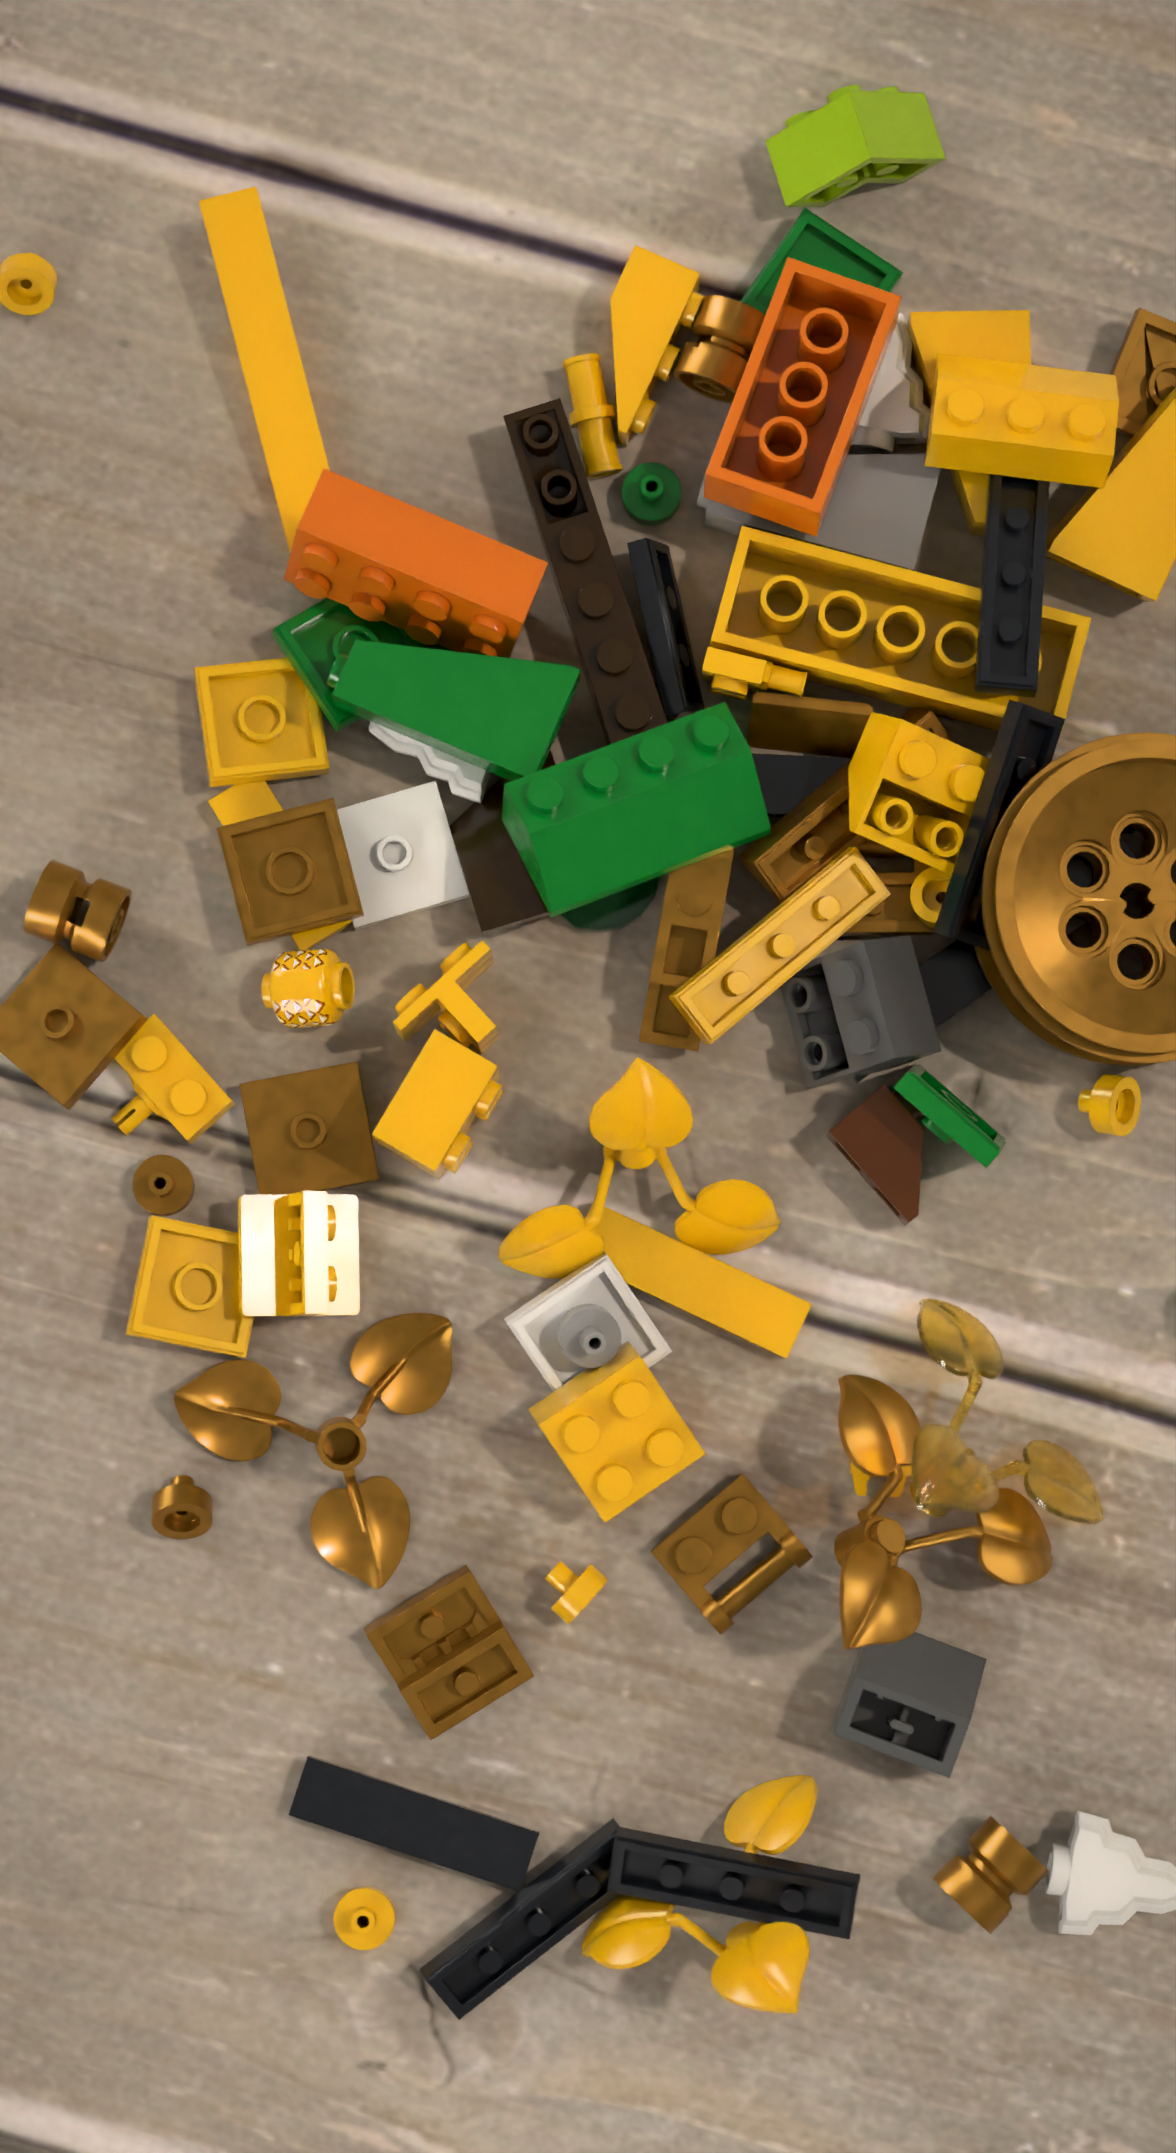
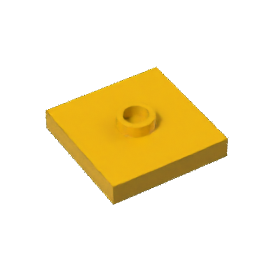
M287 658L195 667L194 677L210 787L326 775L329 773L330 768L321 709Z
M154 1215L149 1216L125 1335L243 1359L246 1358L254 1316L244 1317L239 1311L238 1233Z

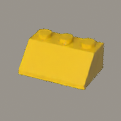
M937 353L924 466L1104 488L1115 451L1119 409L1116 375Z

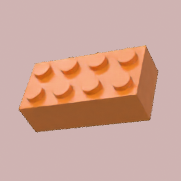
M787 257L706 470L704 498L817 537L896 327L902 296Z
M324 468L297 527L284 580L293 583L300 592L309 597L317 599L327 597L346 605L355 615L371 622L382 620L405 630L410 638L426 645L439 644L456 652L510 658L533 604L548 562Z

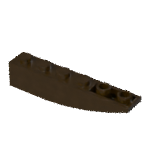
M558 398L503 416L548 564L607 745L668 723L561 399Z

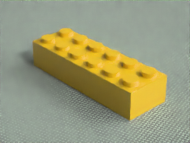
M741 526L712 633L710 647L766 661L770 660L773 661L774 665L801 672L806 671L808 672L806 680L911 708L920 707L932 710L937 715L999 731L1009 700L1024 703L1058 717L1066 718L1092 618L1042 605L1038 686L1035 698L974 692L980 588Z

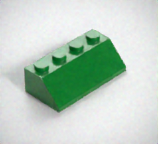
M726 702L504 784L501 819L551 918L767 836L771 832L751 749Z

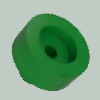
M649 462L636 466L627 474L622 486V503L626 513L634 521L647 526H656L667 522L677 512L681 501V485L678 477L670 468L660 463ZM653 488L656 491L650 492L648 489Z

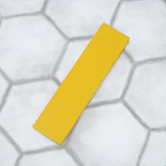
M856 846L848 847L673 992L669 999L701 1041L706 1045H711L891 895V893Z
M592 1204V1206H591V1208H590V1210H589L587 1216L590 1214V1212H591V1210H592V1207H593V1204ZM604 1206L601 1221L593 1229L602 1235L604 1252L608 1255L627 1285L787 1359L812 1306L811 1303Z

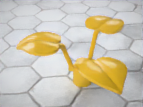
M637 1057L622 1078L599 1098L590 1112V1131L593 1137L604 1145V1163L590 1214L583 1218L581 1212L570 1205H557L539 1210L524 1219L506 1236L499 1247L498 1260H501L508 1267L527 1274L549 1279H563L571 1272L602 1255L604 1251L603 1237L593 1228L598 1226L601 1221L614 1165L618 1160L629 1169H642L651 1165L655 1159L658 1160L678 1203L687 1210L675 1221V1234L682 1243L703 1253L722 1255L749 1249L771 1236L778 1229L779 1224H781V1219L776 1213L774 1203L767 1192L759 1186L744 1180L731 1179L710 1184L698 1193L696 1200L686 1193L667 1155L666 1148L682 1142L690 1133L693 1126L691 1107L683 1093L668 1077L646 1061Z
M795 1775L767 1781L746 1791L736 1800L726 1816L724 1834L728 1842L734 1847H746L744 1849L745 1852L758 1854L759 1851L768 1855L784 1852L798 1840L809 1824L818 1795L816 1781L812 1776ZM624 1894L617 1896L599 1911L590 1924L582 1942L581 1953L584 1957L591 1958L601 1966L610 1969H629L640 1966L656 1956L669 1940L671 1934L670 1926L680 1927L719 1957L713 1965L711 1981L715 1990L722 1998L749 2009L792 2014L798 2012L800 1987L810 1954V1943L806 1933L800 1926L794 1923L774 1922L769 1924L758 1922L756 1924L752 1921H745L730 1930L726 1937V1945H722L683 1914L672 1913L675 1907L674 1904Z

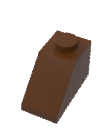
M883 1084L834 1126L826 1136L906 1226L919 1214L924 1129L916 1120L923 1113L898 1091L895 1090L892 1093Z

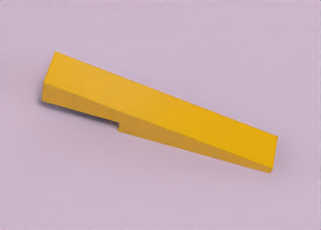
M255 186L200 200L199 205L286 540L291 553L297 527L324 468L329 471L330 469L259 194Z

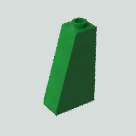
M355 640L349 655L341 651L339 652L329 673L327 685L334 688L332 693L334 706L513 781L542 770L579 685L581 670L564 664Z

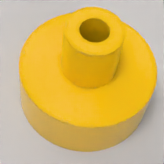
M28 252L11 255L1 263L0 302L7 309L22 315H35L44 312L51 306L57 286V274L47 260L35 253Z
M929 867L915 878L910 890V901L918 918L925 925L934 929L951 875Z
M1104 1074L1096 1081L1093 1089H1083L1080 1092L1078 1108L1083 1113H1089L1091 1125L1096 1132L1126 1136L1134 1129L1141 1110L1139 1085L1132 1077Z
M560 1561L544 1578L562 1594L550 1609L569 1625L609 1579L591 1563L578 1577Z
M371 1886L356 1887L348 1891L340 1899L334 1912V1927L337 1935L346 1945L357 1950H371L382 1945L391 1935L396 1921V1912L391 1899L383 1891ZM366 1916L369 1919V1923L362 1924L359 1921V1917Z

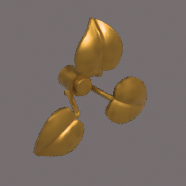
M414 1312L392 1316L372 1325L357 1340L350 1358L352 1374L358 1381L371 1387L370 1390L365 1394L352 1419L333 1417L323 1422L318 1430L309 1429L287 1418L274 1415L281 1404L282 1394L280 1386L267 1368L250 1360L235 1359L214 1365L194 1380L177 1389L174 1394V1403L179 1417L190 1434L206 1449L228 1460L249 1461L263 1456L271 1445V1426L288 1431L305 1439L307 1442L315 1443L316 1451L322 1462L333 1470L343 1471L347 1488L330 1489L318 1499L310 1517L312 1540L320 1554L333 1566L357 1577L372 1588L380 1589L391 1578L405 1552L410 1531V1510L402 1490L388 1477L372 1476L358 1485L354 1467L363 1460L367 1449L366 1439L361 1428L366 1423L371 1407L379 1395L388 1409L405 1415L424 1412L433 1407L442 1398L450 1383L452 1373V1323L444 1316Z
M852 1374L838 1379L841 1393L838 1426L842 1445L848 1458L855 1467L871 1477L879 1478L889 1474L888 1480L869 1505L858 1511L857 1516L860 1523L842 1531L835 1539V1557L841 1566L839 1606L844 1649L852 1650L870 1645L896 1643L911 1636L918 1628L922 1615L921 1595L918 1585L908 1571L897 1567L900 1555L909 1551L966 1538H978L977 1556L982 1570L994 1580L1010 1586H1023L1038 1581L1048 1574L1052 1566L1053 1556L1050 1553L1051 1543L1046 1529L1034 1506L1026 1497L1012 1489L994 1488L979 1498L975 1509L978 1526H966L906 1540L904 1530L896 1520L878 1516L877 1512L903 1479L901 1466L912 1465L922 1457L923 1436L921 1426L909 1403L897 1391L883 1382L870 1377Z

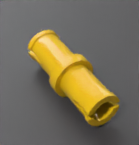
M598 353L577 355L562 362L563 369L566 371L573 412L569 414L570 425L578 430L587 479L607 477L623 471L612 426V421L617 418L615 406L608 404L599 362L601 359Z

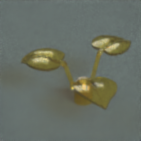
M922 1299L919 1302L920 1310L917 1316V1329L925 1350L936 1363L948 1372L957 1376H967L968 1388L948 1427L939 1424H927L915 1437L912 1457L913 1480L909 1488L917 1508L924 1510L934 1517H944L952 1509L968 1513L987 1512L998 1502L997 1482L1008 1476L1019 1474L1024 1476V1488L1028 1496L1046 1511L1074 1522L1099 1524L1104 1517L1102 1504L1096 1488L1081 1463L1061 1446L1045 1440H1033L1023 1449L1024 1461L1015 1460L994 1471H991L982 1460L975 1456L973 1449L966 1447L957 1434L982 1386L981 1376L988 1379H996L1003 1372L1002 1353L992 1333L972 1314L945 1301Z

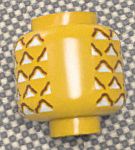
M331 949L292 950L280 953L276 957L271 973H265L262 978L261 992L266 1008L273 1009L278 1021L286 1027H318L338 1023L344 1011L351 1009L355 997V984L350 965L347 962H341L339 956Z

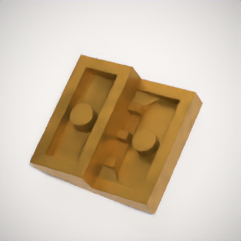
M467 1564L363 1628L370 1643L395 1680L401 1695L430 1740H433L534 1677L526 1660Z

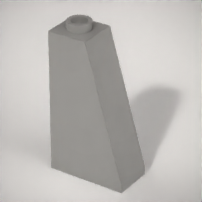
M926 453L847 455L817 537L704 498L705 474L696 506L706 508L705 527L739 536L741 526H746L913 571L941 468L924 466Z

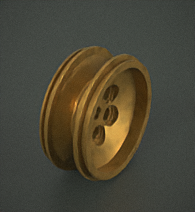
M1144 732L1108 736L1079 746L1051 761V763L1028 781L1010 803L994 832L987 852L983 870L981 899L983 923L990 950L974 946L986 979L1003 1005L1030 1032L1057 1049L1084 1060L1120 1066L1150 1065L1176 1060V946L1170 938V928L1176 920V884L1171 877V867L1176 860V735ZM1125 827L1137 829L1145 839V851L1139 859L1127 856L1120 847L1119 839ZM1079 855L1086 858L1093 867L1094 876L1088 887H1079L1069 879L1067 865L1073 856ZM1125 887H1130L1139 893L1136 903L1143 910L1137 919L1128 917L1124 913L1127 903L1124 899L1120 898V895ZM1073 915L1085 918L1091 925L1092 939L1085 948L1073 945L1067 938L1066 925ZM1124 947L1135 949L1142 957L1143 969L1135 980L1128 979L1118 969V954Z

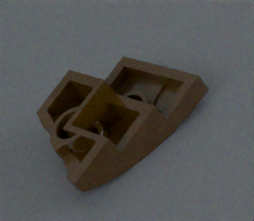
M551 749L542 770L556 765ZM503 777L485 792L482 803L474 802L449 826L482 935L550 915L501 819L504 784L511 782Z

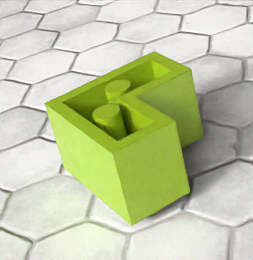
M850 85L837 89L827 96L828 103L817 110L804 111L793 115L785 121L786 128L765 140L786 207H825L865 183H905L946 159L925 93L899 92L897 86L884 87L876 91H862L860 85Z

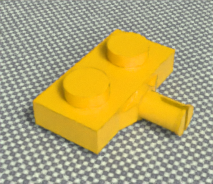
M707 647L702 668V680L712 682V693L738 700H746L748 691L756 693V691L760 692L761 689L767 690V688L802 697L808 674L806 671L801 672L774 665L773 661L770 660L766 661L712 647Z
M155 1013L148 1018L114 1058L130 1076L134 1090L138 1094L114 1116L110 1117L126 1136H129V1133L154 1112L157 1116L171 1122L180 1134L192 1144L236 1105Z

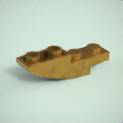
M735 848L668 874L639 1041L698 1052L700 1038L669 999V996L715 959Z

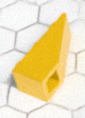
M637 245L634 246L610 300L618 444L627 447L633 431L643 435L647 429L657 402L649 399L657 379L665 382L669 380L681 353V349L673 346L682 326L689 329L693 328L705 297L698 293L700 273Z

